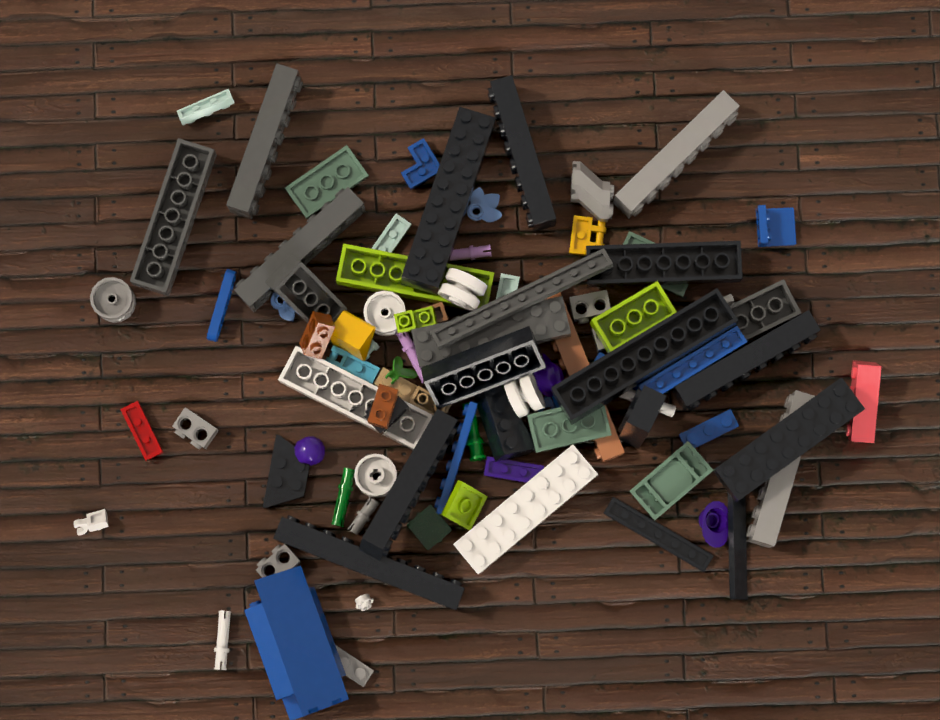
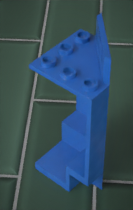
M297 566L254 580L261 601L249 604L250 608L244 611L276 700H283L289 719L295 720L348 700L349 697L341 678L346 675L315 587L308 586L302 567Z

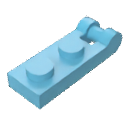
M335 345L332 346L330 350L332 352L329 357H326L325 361L371 384L374 383L380 371L379 367L367 361H362ZM338 355L343 357L340 363L336 361Z

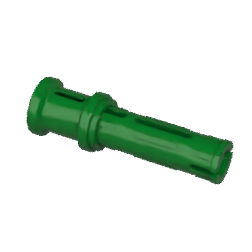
M476 413L467 440V446H469L471 455L469 458L470 462L486 459L482 447L484 441L479 434Z

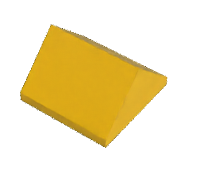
M344 310L334 323L335 329L330 340L333 345L365 361L376 327Z

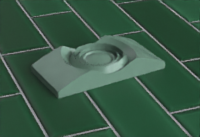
M687 441L629 492L655 521L709 475L713 469L690 442Z

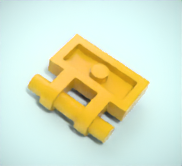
M574 215L569 254L586 256V246L604 245L603 238L607 230L605 222L598 220V225L596 226L592 225V217ZM591 232L596 233L595 242H590Z

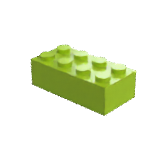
M656 281L591 319L590 325L607 353L675 314L676 310L659 282Z

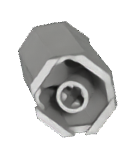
M573 161L571 202H579L597 220L608 222V219H612L613 204H610V201L613 200L614 185L599 179L582 162Z

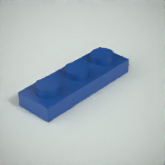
M731 409L678 436L683 445L689 441L694 448H697L739 427Z

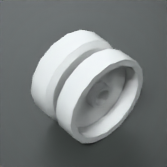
M449 268L445 276L449 283L442 284L438 294L461 308L470 311L477 309L480 300L476 296H484L487 285L464 271Z
M380 291L368 298L363 313L365 321L376 327L375 333L377 335L391 336L397 332L394 314L405 312L406 309L404 302L398 295L390 291ZM383 311H385V312L389 311L388 315H386V316H383V315H382V312H383Z
M532 373L519 378V381L516 379L504 384L508 399L519 418L528 415L530 407L534 411L545 408L544 398L538 389L536 379Z
M371 454L362 458L355 467L354 473L356 485L362 493L373 498L387 496L398 477L393 462L381 454ZM375 473L380 474V476L377 478L378 480H374L373 475Z

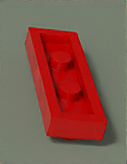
M139 401L120 409L145 461L164 453Z

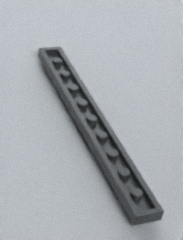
M603 248L430 331V334L440 350L612 268L613 262Z

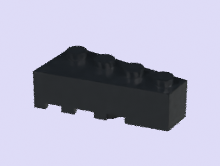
M501 385L474 395L475 402L479 403L477 408L495 462L527 456L535 451L529 431L521 418L516 415Z

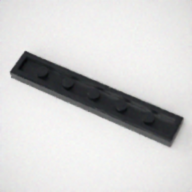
M727 491L730 599L748 600L746 499L743 497L738 502H735Z
M612 497L603 513L703 573L714 556L615 497Z

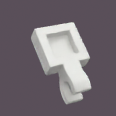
M105 509L86 514L87 518L74 521V528H77L78 535L85 534L88 529L92 532L109 527Z

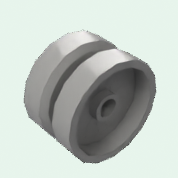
M109 277L100 280L92 288L90 302L94 311L105 321L117 323L128 319L132 315L136 306V296L123 280Z

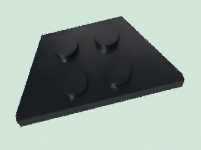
M277 434L263 508H269L305 497L310 465L300 463L295 455V446Z

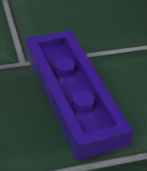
M487 456L484 476L527 483L543 470L544 466L512 460L495 462L494 457Z

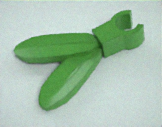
M396 356L393 360V370L389 371L385 378L390 377L392 379L391 384H394L399 377L414 379L418 374L413 369L403 368L401 357Z

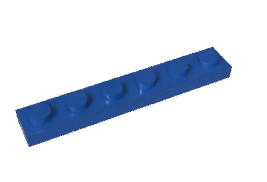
M735 326L643 382L638 388L642 390L645 385L664 394L747 343V340L738 326Z
M470 401L469 405L465 404L462 414L465 415L464 423L460 422L457 434H460L458 442L454 441L451 450L454 453L453 459L448 460L446 471L449 472L447 478L442 479L440 486L443 492L441 497L437 496L434 506L437 508L436 513L438 514L442 513L451 495L479 403Z

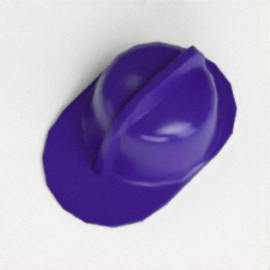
M543 354L546 368L533 374L540 392L546 397L553 396L551 387L563 381L564 374L558 365L551 362Z
M720 501L709 503L699 516V525L702 528L703 537L714 548L723 546L728 538V508Z

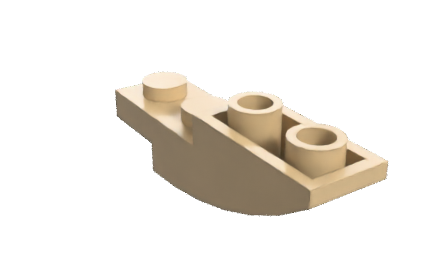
M384 367L382 368L374 383L375 386L378 387L379 384L398 389V396L402 400L432 415L435 414L437 407L426 389L402 377H399L394 384H391L392 379L390 377L385 378L389 370ZM451 405L440 408L439 410L447 414Z

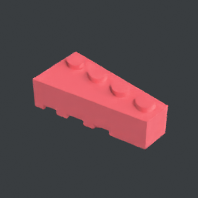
M853 360L850 389L864 406L865 410L849 420V425H846V436L852 442L874 443L882 367L876 362Z

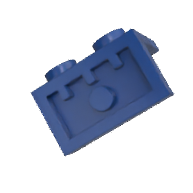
M758 205L755 210L758 247L796 245L794 208L766 209V205Z

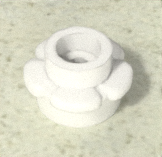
M369 594L357 597L355 599L356 608L361 609V611L368 610L372 607L373 598L371 599Z

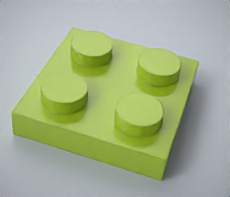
M458 480L441 515L470 531L488 496Z

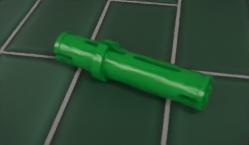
M343 469L342 480L338 485L339 492L331 522L332 525L344 526L351 491H353L352 485L355 473L353 469Z

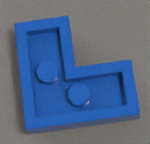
M424 138L407 147L416 162L415 165L401 172L410 190L436 176L440 165Z

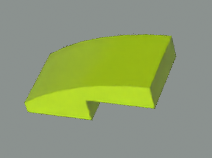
M433 306L394 314L398 333L410 332L412 329L438 324Z

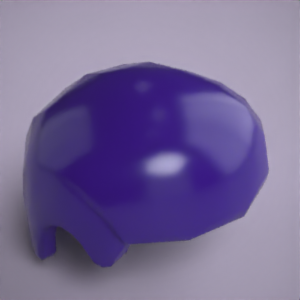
M314 436L302 438L297 441L294 447L298 461L300 463H307L310 466L322 462L325 456L324 443Z

